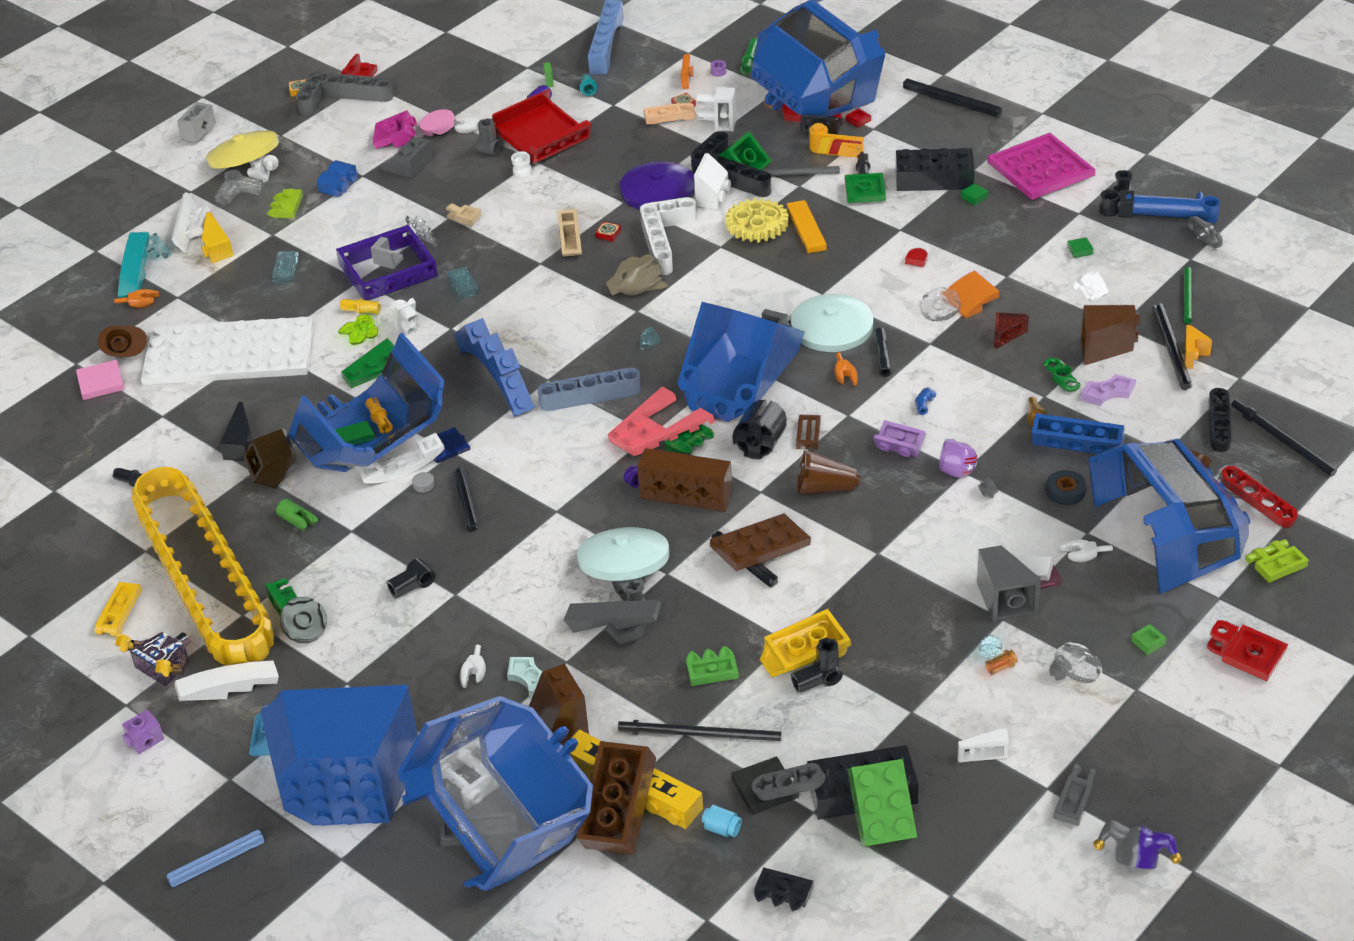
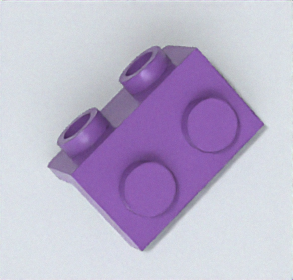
M884 420L879 434H875L873 439L878 449L889 452L891 450L898 452V454L904 457H918L926 432Z

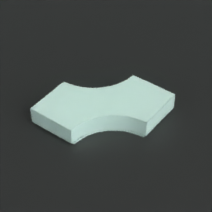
M510 657L507 673L508 681H515L524 685L529 691V698L532 699L543 671L536 667L534 657Z

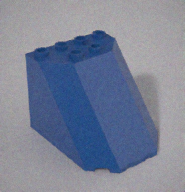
M702 301L678 379L679 388L687 399L689 409L696 411L701 408L712 414L714 418H721V420L730 422L744 414L753 402L762 399L799 352L805 331Z

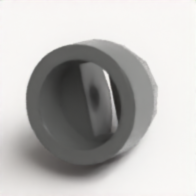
M1054 659L1049 668L1050 675L1054 676L1055 680L1065 679L1071 671L1070 665L1062 659Z

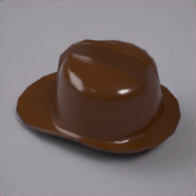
M109 326L98 337V346L101 351L106 355L117 358L136 356L142 353L147 345V335L141 328L135 326Z

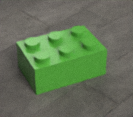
M903 759L847 769L861 847L917 837Z

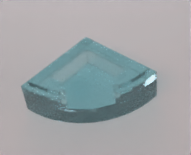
M651 326L643 331L639 339L641 349L660 343V337Z

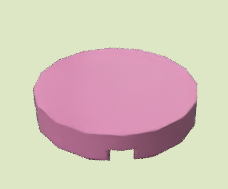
M436 110L424 116L419 123V127L424 135L433 136L432 133L441 135L454 126L456 119L451 110Z

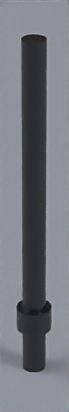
M1237 399L1231 403V406L1242 413L1246 420L1255 422L1331 477L1336 474V468L1261 417L1257 410L1251 406L1247 407Z

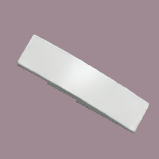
M274 661L247 662L199 672L176 680L174 685L179 701L227 699L228 692H250L254 684H277L279 676Z

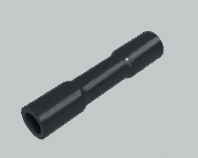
M879 327L874 330L879 373L882 377H888L892 374V367L888 355L886 330Z

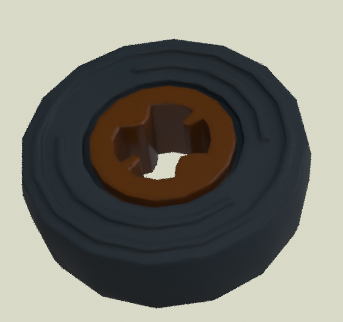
M1061 470L1052 473L1048 477L1045 489L1047 496L1052 501L1062 505H1073L1085 497L1087 484L1080 474L1074 471Z

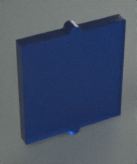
M455 427L437 434L445 449L434 461L438 464L471 450L470 445L465 441V436L461 435Z

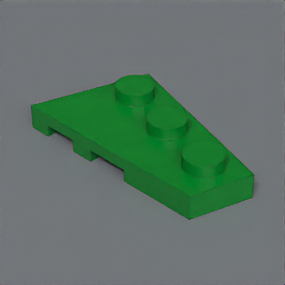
M386 338L341 371L342 378L351 389L376 379L379 374L384 373L391 351L394 348L392 342ZM398 362L395 367V370L402 368L403 366Z

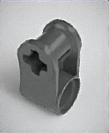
M640 578L612 581L614 590L619 594L622 601L645 600L642 594L644 584Z

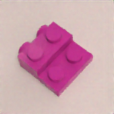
M408 110L375 123L372 143L374 147L378 149L386 147L390 143H393L395 148L405 145L412 137L416 136L414 127L417 126V121L415 117L411 116Z

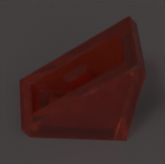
M996 312L994 348L998 349L1027 333L1029 316L1027 314Z

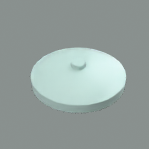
M824 294L814 296L800 303L792 313L791 327L805 331L801 342L804 346L817 351L840 352L855 348L870 337L873 331V314L866 304L854 297L842 294Z
M638 527L616 528L600 532L585 540L577 551L578 565L585 574L608 581L631 580L649 575L663 567L670 555L668 541L663 535L650 529Z

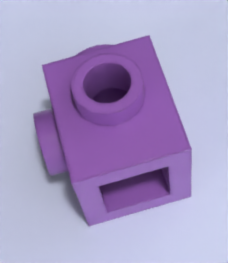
M148 710L122 724L125 733L122 735L123 741L128 748L133 747L138 754L164 740L159 722Z

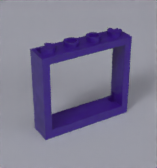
M409 225L336 249L340 267L363 300L369 301L438 277L434 258ZM380 237L388 238L391 251L409 246L421 262L420 264L365 283L352 266L372 258L371 247Z

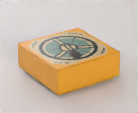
M305 80L289 82L291 97L297 95Z

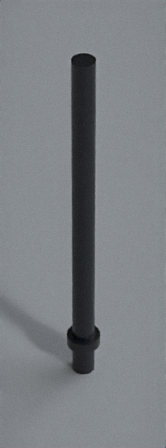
M639 720L618 722V731H628L638 735V732L767 741H781L782 731L639 722Z

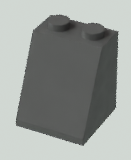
M1002 545L978 549L977 584L992 622L1038 614L1041 587L1040 577Z

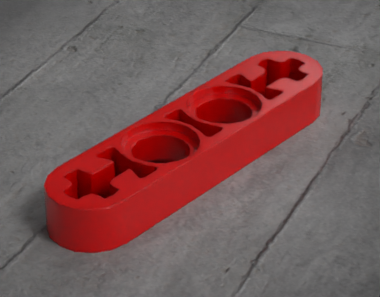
M1226 466L1223 468L1220 482L1224 487L1283 528L1294 526L1298 512L1293 506L1238 467ZM1251 487L1255 492L1247 493L1243 488ZM1270 500L1274 505L1270 507L1265 506L1262 501Z

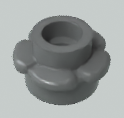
M990 477L980 480L981 484L978 485L981 494L984 497L989 496L993 498V495L998 493L993 480Z

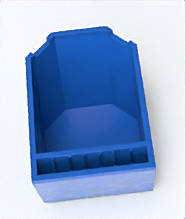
M408 685L282 690L277 694V698L273 702L261 708L262 722L284 811L313 826L390 822L405 790L404 782L399 781L398 770L418 737Z

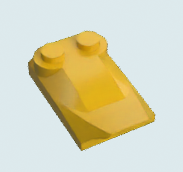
M826 609L765 636L764 650L760 657V662L771 678L814 662L816 659V646L819 643L818 640L825 637L835 639L838 643L839 657H842L846 654L847 647L851 646V639L830 611Z

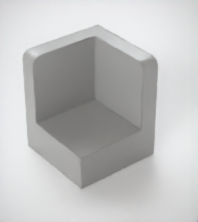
M380 237L371 247L373 264L394 269L403 260L402 254L390 250L388 238Z

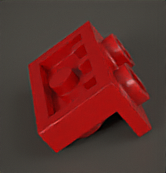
M355 54L345 68L342 69L341 74L373 77L377 73L378 68L375 64L362 63L360 54Z

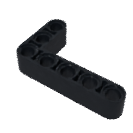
M714 132L691 153V171L693 174H695L704 154L707 153L728 172V180L731 181L732 188L758 197L771 195L770 173L719 156L728 147V134L726 132Z

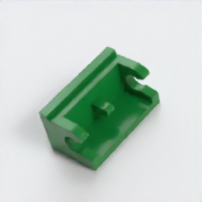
M286 578L271 584H265L269 601L279 617L283 607L290 600L297 598L292 586L280 590L281 586L289 583Z

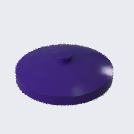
M655 161L644 163L630 169L622 177L620 182L621 196L628 205L639 210L642 205L685 197L693 198L695 195L694 174L687 167L673 162Z

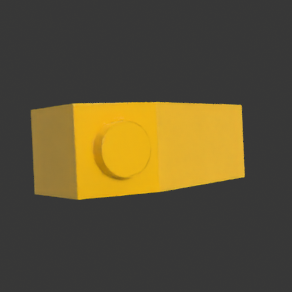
M207 212L202 233L203 246H201V251L205 258L208 257L211 263H215L234 255L229 238L212 213Z

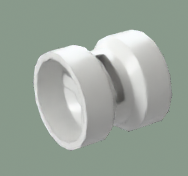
M527 152L514 153L511 156V161L514 165L512 168L513 175L518 178L529 176L532 172L531 165L529 164L530 155Z

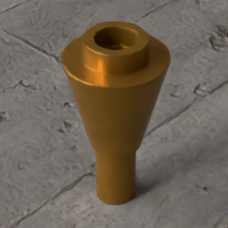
M1032 396L1028 398L1027 422L1033 427L1036 413L1048 415V413L1037 403L1036 398Z

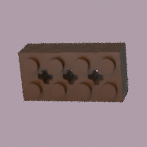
M645 448L637 465L641 499L726 512L733 494L731 461Z
M600 741L590 780L593 784L590 813L579 828L576 837L585 849L634 855L656 762V756L648 746Z

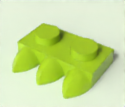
M283 189V192L273 197L275 201L270 204V207L273 209H270L267 215L274 218H295L303 197L302 190Z

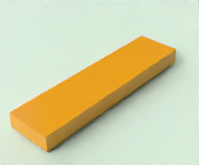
M806 201L786 203L787 211L807 253L827 250V244Z

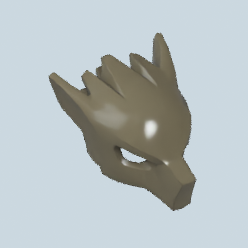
M647 254L641 258L631 256L626 261H622L615 275L606 282V286L609 288L612 296L620 292L629 296H636L646 291L667 288L668 284L663 282L661 277H658L661 274V270H659L660 264H655L653 261L655 259L654 256ZM624 273H627V275H626L625 278L623 279V278H622L623 274H624Z

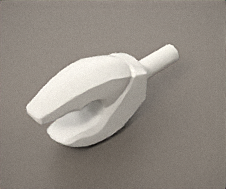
M461 117L454 121L453 127L458 133H471L478 130L479 121L474 117Z
M1080 539L1060 545V551H1070L1068 558L1072 561L1086 562L1096 558L1097 552L1113 551V546H1096V542Z
M480 645L475 646L474 655H470L461 667L460 682L463 688H466L471 674H476L477 684L485 676L486 665L482 656H480Z

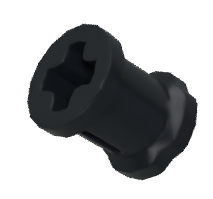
M1127 170L1117 171L1115 173L1116 185L1114 190L1119 193L1121 190H1131L1130 181L1133 178L1132 173Z

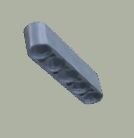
M624 368L543 383L538 387L539 406L544 411H553L637 395L641 391L640 372L636 368Z

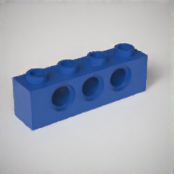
M1038 413L1035 414L1032 428L1033 445L1095 454L1118 445H1123L1125 439L1124 425Z

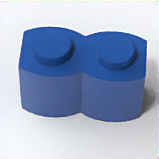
M338 160L333 161L327 171H324L317 179L318 191L340 197L347 191L348 186L357 180L358 172L356 165Z

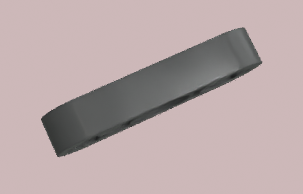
M809 763L760 775L753 781L752 790L760 800H771L817 789L824 783L825 774L818 764ZM788 778H794L790 785L783 786V783Z

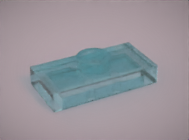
M278 252L272 275L273 282L293 281L299 258L298 252Z
M466 266L447 272V277L460 299L479 294V288Z

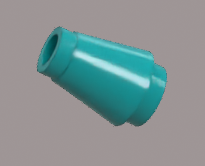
M583 75L580 91L583 95L592 96L597 91V83L590 75Z

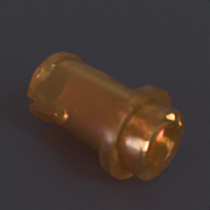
M1003 650V654L986 660L985 667L990 675H994L1007 667L1013 668L1018 663V659L1013 650Z

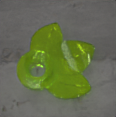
M368 314L359 315L356 321L347 322L338 330L339 334L349 335V343L351 345H359L366 338L374 339L379 332L375 326L374 319Z

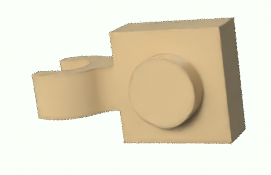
M449 204L446 207V210L451 211L447 215L448 219L465 225L473 226L481 217V209L465 204L462 208L455 204Z

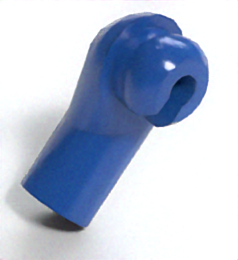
M930 387L923 388L915 398L919 415H925L928 412L927 400L933 401V398L936 397V392L931 390Z

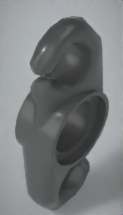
M1190 216L1188 218V227L1190 230H1194V233H1196L1197 238L1201 242H1205L1213 248H1220L1223 245L1221 235L1216 233L1211 223L1205 222L1197 216Z

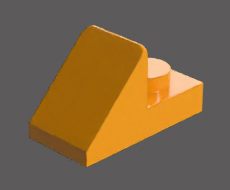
M1186 325L1184 363L1186 368L1193 369L1194 360H1198L1199 356H1210L1212 339L1193 326Z

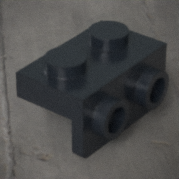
M802 114L800 117V132L809 133L811 126L816 123H822L827 126L828 134L837 135L841 126V118Z

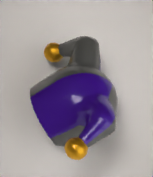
M1109 820L1102 828L1098 839L1093 842V847L1096 850H1102L1105 846V841L1112 837L1117 842L1116 862L1134 868L1155 869L1159 852L1164 848L1170 852L1172 863L1178 864L1182 860L1173 835L1164 832H1153L1142 825L1127 827L1117 821Z

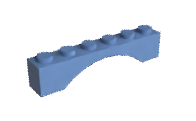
M605 0L588 54L589 74L607 75L614 34L617 27L622 26L624 19L622 0Z

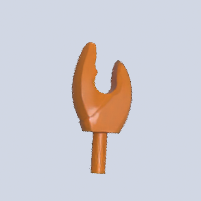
M140 289L133 293H128L127 298L114 299V303L128 302L131 307L145 308L154 303V298L159 297V292Z
M840 352L836 353L838 361L834 367V374L837 381L843 385L844 376H848L853 386H856L858 374L855 367L848 360H843Z

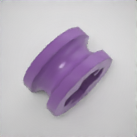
M717 60L711 63V74L713 76L720 77L727 73L726 62Z

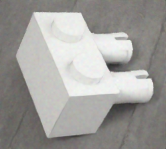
M717 87L714 94L698 93L697 105H711L714 107L712 110L698 109V121H714L715 130L734 131L737 119L735 88Z

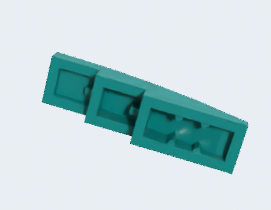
M149 232L129 233L122 260L118 298H127L128 293H133L142 287L146 275L144 267L148 258L146 249L150 240Z

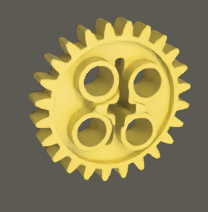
M753 198V201L746 199L745 203L739 201V205L733 204V208H728L725 226H727V231H730V235L735 234L736 239L742 237V241L749 239L750 242L756 239L759 243L761 239L768 241L769 237L775 239V235L781 236V231H786V227H788L787 209H783V205H778L777 201L771 203V199L764 201V198H761L760 201H757L756 198Z

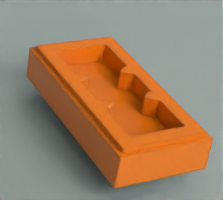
M684 54L681 69V85L683 89H689L690 77H693L694 70L693 66H691L690 54Z

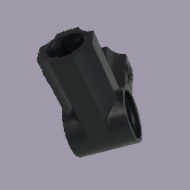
M825 637L818 640L816 659L813 665L790 673L793 687L797 693L823 683L826 686H834L842 679L843 672L839 668L838 643L835 639Z

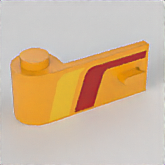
M816 123L809 128L810 151L813 153L857 158V155L864 151V137L828 134L827 126L822 123Z

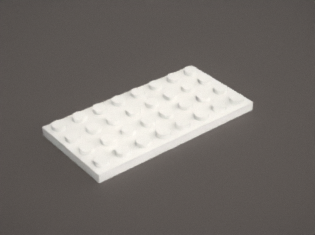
M313 317L240 320L235 322L152 327L141 376L142 384L152 385L307 375L314 327Z

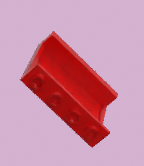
M549 89L492 114L496 133L518 152H527L530 155V162L533 164L590 138L592 123L588 120L581 123L575 121L550 100L551 90Z

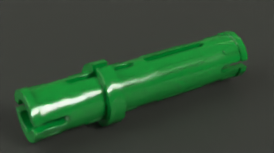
M757 38L749 40L745 55L741 59L740 72L744 75H748V72L749 74L751 73Z

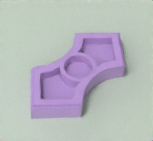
M1115 374L1106 381H1089L1081 393L1080 400L1101 406L1106 400L1111 398H1129L1136 386V380Z

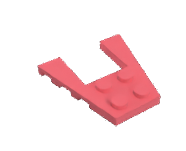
M661 387L607 435L609 442L632 456L643 453L645 448L653 449L658 447L660 441L665 439L672 441L678 438L677 434L686 430H689L691 433L698 430L699 425L705 422L712 424L715 421L712 414L701 408L668 428L649 419L650 416L677 401L675 393Z

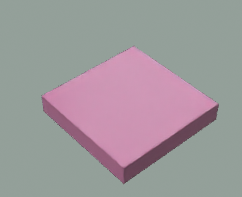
M117 360L76 370L83 400L124 390Z

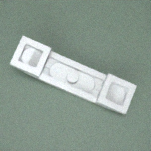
M434 433L416 441L418 448L381 464L376 461L370 466H357L356 469L364 483H381L395 480L427 465L445 449L437 434Z

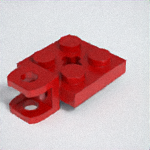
M1224 620L1216 621L1210 631L1212 638L1207 644L1208 650L1222 657V662L1264 681L1269 680L1288 648L1287 643L1243 624L1239 629L1238 626ZM1218 629H1225L1227 632L1221 633ZM1221 642L1222 646H1217L1215 643ZM1254 651L1259 652L1258 655H1254L1252 653Z

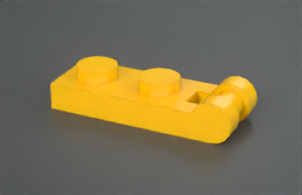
M118 582L95 624L96 634L105 635V633H109L111 636L117 637L118 634L122 633V627L142 592L140 584Z

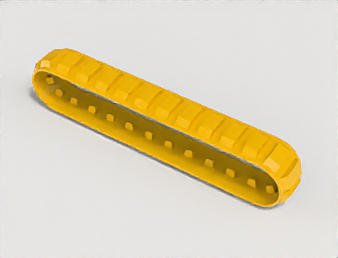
M158 467L143 473L137 479L132 489L131 499L137 518L144 528L148 539L151 541L155 552L158 554L163 567H165L166 573L173 582L174 588L178 595H180L182 603L188 609L189 616L196 625L197 631L201 638H203L209 653H212L213 658L224 666L263 661L268 656L270 648L274 645V633L268 613L263 604L260 603L255 590H252L251 583L247 576L244 575L243 569L239 562L236 561L235 555L231 548L228 547V543L220 533L216 522L213 521L212 515L208 508L205 507V503L198 494L195 485L189 481L188 476L172 467ZM165 496H180L184 501L190 503L191 507L189 510L191 514L197 515L199 519L197 521L198 526L203 527L206 531L204 537L207 541L212 542L214 546L212 548L213 553L219 554L221 567L228 570L229 575L227 577L229 581L234 582L237 586L236 594L243 597L245 610L251 611L253 624L259 625L254 633L238 640H225L220 637L218 632L212 631L210 627L213 624L211 618H205L202 612L205 610V607L202 603H197L195 589H190L187 584L190 581L188 576L182 575L179 570L182 567L180 561H175L172 557L174 554L173 548L166 546L165 541L167 537L165 534L159 533L157 529L160 526L158 521H153L150 516L153 512L148 506L153 501Z

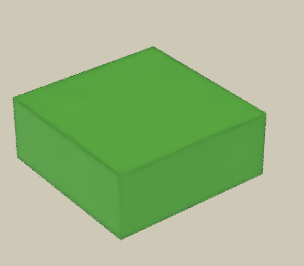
M550 62L543 63L546 86L554 87Z
M1149 624L1133 633L1131 641L1149 655L1166 644V637Z

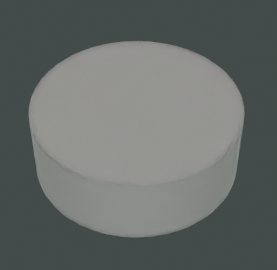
M421 472L412 478L413 489L417 492L426 493L435 486L434 477L430 473Z

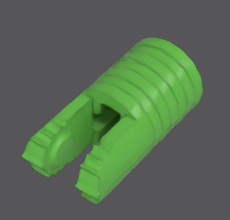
M287 498L280 501L276 508V514L302 531L306 529L307 524L312 526L318 521L314 514Z

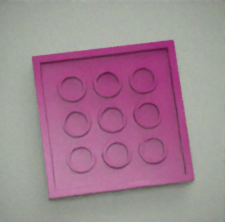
M1052 133L1044 134L987 156V163L1031 200L1095 176V168Z

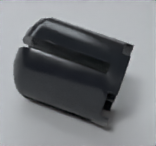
M767 400L753 402L747 408L733 431V444H737L739 449L744 452L743 455L751 459H762L763 456L769 455L786 429L787 417L785 411L778 403L770 401L768 405Z

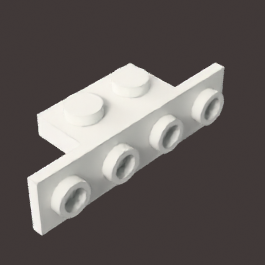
M187 192L183 194L172 235L173 243L183 252L187 251L191 238L202 235L206 213L210 212L207 204L198 207L197 203Z

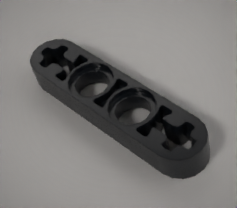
M1214 388L1210 391L1208 400L1210 446L1215 451L1225 452L1230 449L1232 439L1230 396L1226 389ZM1214 411H1223L1224 414H1218ZM1216 425H1222V426H1225L1226 428H1217V427H1215V426H1216Z

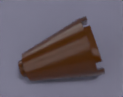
M810 450L803 451L799 466L801 471L798 474L797 492L799 494L853 491L854 487L859 486L860 474L857 473L856 468Z

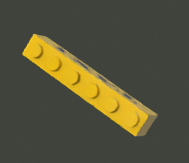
M578 730L572 737L578 741V745L569 755L590 781L601 740ZM654 768L645 808L650 813L667 819L671 824L687 829L703 810L702 792Z

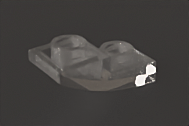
M406 216L407 225L411 227L417 237L436 247L439 240L432 237L434 233L430 232L431 228L425 225L426 221L418 216H415L414 219Z

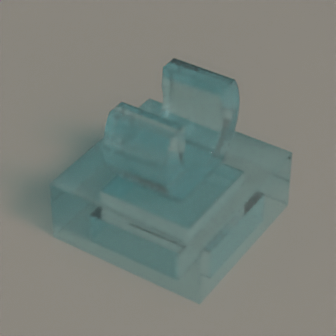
M157 233L150 236L153 243H149L146 250L148 253L155 250L151 253L153 259H157L160 254L165 259L172 255Z

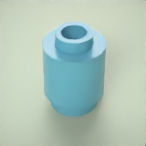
M712 805L710 809L706 808L704 811L702 823H704V829L728 838L730 836H737L741 828L742 818L738 817L737 813Z

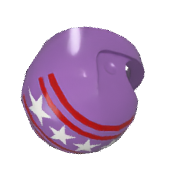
M945 439L940 455V471L956 478L971 474L977 465L976 451L966 443L957 442L955 439Z

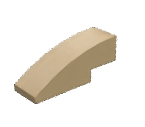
M577 209L557 211L562 257L582 255Z

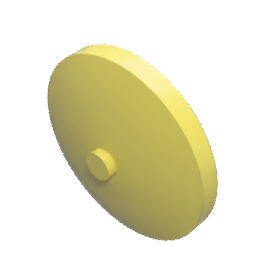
M269 130L236 134L209 151L206 155V160L211 168L216 169L238 166L269 153L278 145L279 140L277 134Z

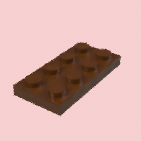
M783 513L711 538L710 547L735 571H739L809 546L811 537Z

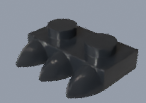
M763 867L754 888V896L757 902H761L767 897L771 898L775 907L787 902L792 912L801 907L806 908L814 888V880Z

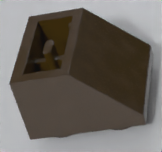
M279 429L253 439L243 455L253 483L274 489L284 480L288 469L294 464L297 457L286 429Z

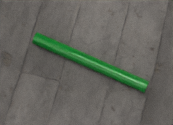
M1190 267L1183 269V314L1185 324L1192 322V269Z

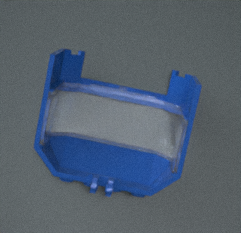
M501 696L426 722L398 770L399 781L404 782L406 793L402 795L403 806L426 797L429 799L483 872V874L466 880L462 886H478L480 890L485 891L518 877L569 844L590 813L593 784L569 755L576 749L578 741L575 738H571L564 746L560 743L567 736L568 728L562 726L553 734L533 708Z

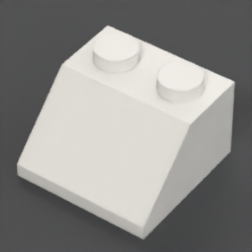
M705 153L694 174L696 207L718 210L721 202L725 201L726 192L730 190L731 181L728 180V172L712 156Z

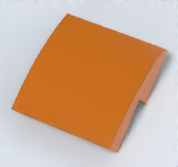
M973 271L948 287L941 294V298L964 318H968L982 312L983 304L999 298V290L979 273Z

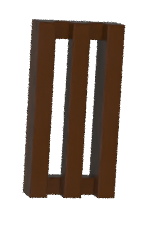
M799 415L796 449H801V446H805V449L814 446V450H818L821 415ZM803 420H807L806 440H802ZM812 420H816L814 440H810Z

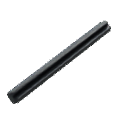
M908 78L903 82V88L994 117H1000L1002 114V107Z
M1158 303L1152 309L1181 389L1186 390L1191 388L1193 384L1163 304Z

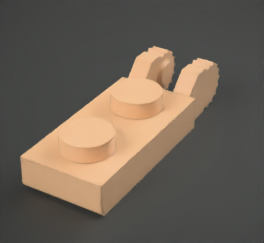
M677 103L643 109L646 124L674 122L681 119L690 121L694 120L697 115L694 105L691 103Z

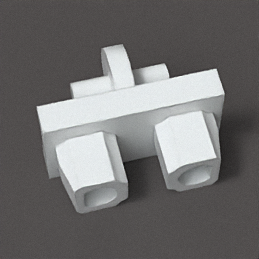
M264 155L250 161L252 168H249L247 173L252 181L261 179L265 183L269 179L270 170H275L278 167L279 161L273 155Z
M413 298L409 299L408 302L396 300L392 304L394 327L397 331L403 330L406 335L417 331L415 324L417 320V313L415 312L416 302Z

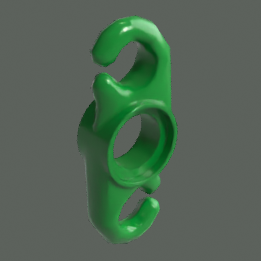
M1053 357L1044 361L1043 366L1047 367V370L1051 372L1052 381L1058 384L1064 391L1074 392L1080 388L1081 384L1072 376V369L1061 359ZM1050 363L1056 364V366H1048V365H1049ZM1064 373L1066 376H1059L1057 374ZM1068 383H1076L1075 386L1067 385Z

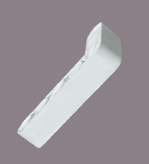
M685 197L647 203L640 207L641 226L650 255L654 256L655 259L653 261L655 264H660V275H668L673 271L672 252L664 227L694 222L696 220V202L693 198Z

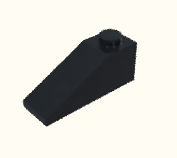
M238 402L221 439L220 448L223 460L244 461L243 455L253 440L243 402Z

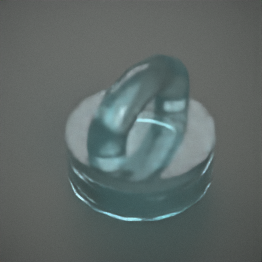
M994 635L985 636L979 643V652L987 660L997 659L1003 652L1002 642Z

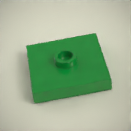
M883 173L844 175L847 203L886 201Z

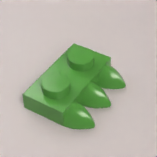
M726 646L721 648L719 657L710 649H706L702 660L693 651L687 656V671L691 686L739 678L734 654Z

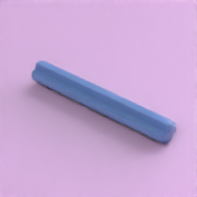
M254 830L167 873L166 877L170 886L176 887L263 844V835L260 830Z

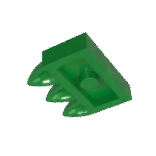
M701 424L698 430L691 433L689 430L677 434V439L667 440L664 442L665 449L669 452L690 455L694 447L703 446L704 440L713 439L714 432L709 427Z

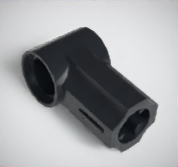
M417 558L407 565L404 572L387 580L386 584L391 595L394 598H398L417 586L421 588L429 587L434 582L436 574L423 560Z

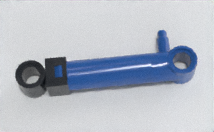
M1106 189L1100 194L1099 213L1107 217L1118 214V217L1132 218V214L1180 218L1197 216L1205 222L1215 223L1219 218L1221 202L1215 196L1204 197L1202 192L1197 193L1196 199L1134 195V191L1121 190L1119 193L1116 190Z

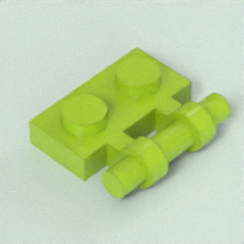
M1286 539L1272 541L1268 546L1264 548L1258 547L1253 549L1250 554L1245 555L1246 562L1248 564L1256 562L1255 569L1269 583L1308 567L1309 562L1295 546L1289 547Z

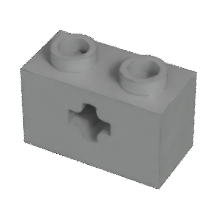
M196 102L177 120L181 139L197 143L216 124L212 105Z

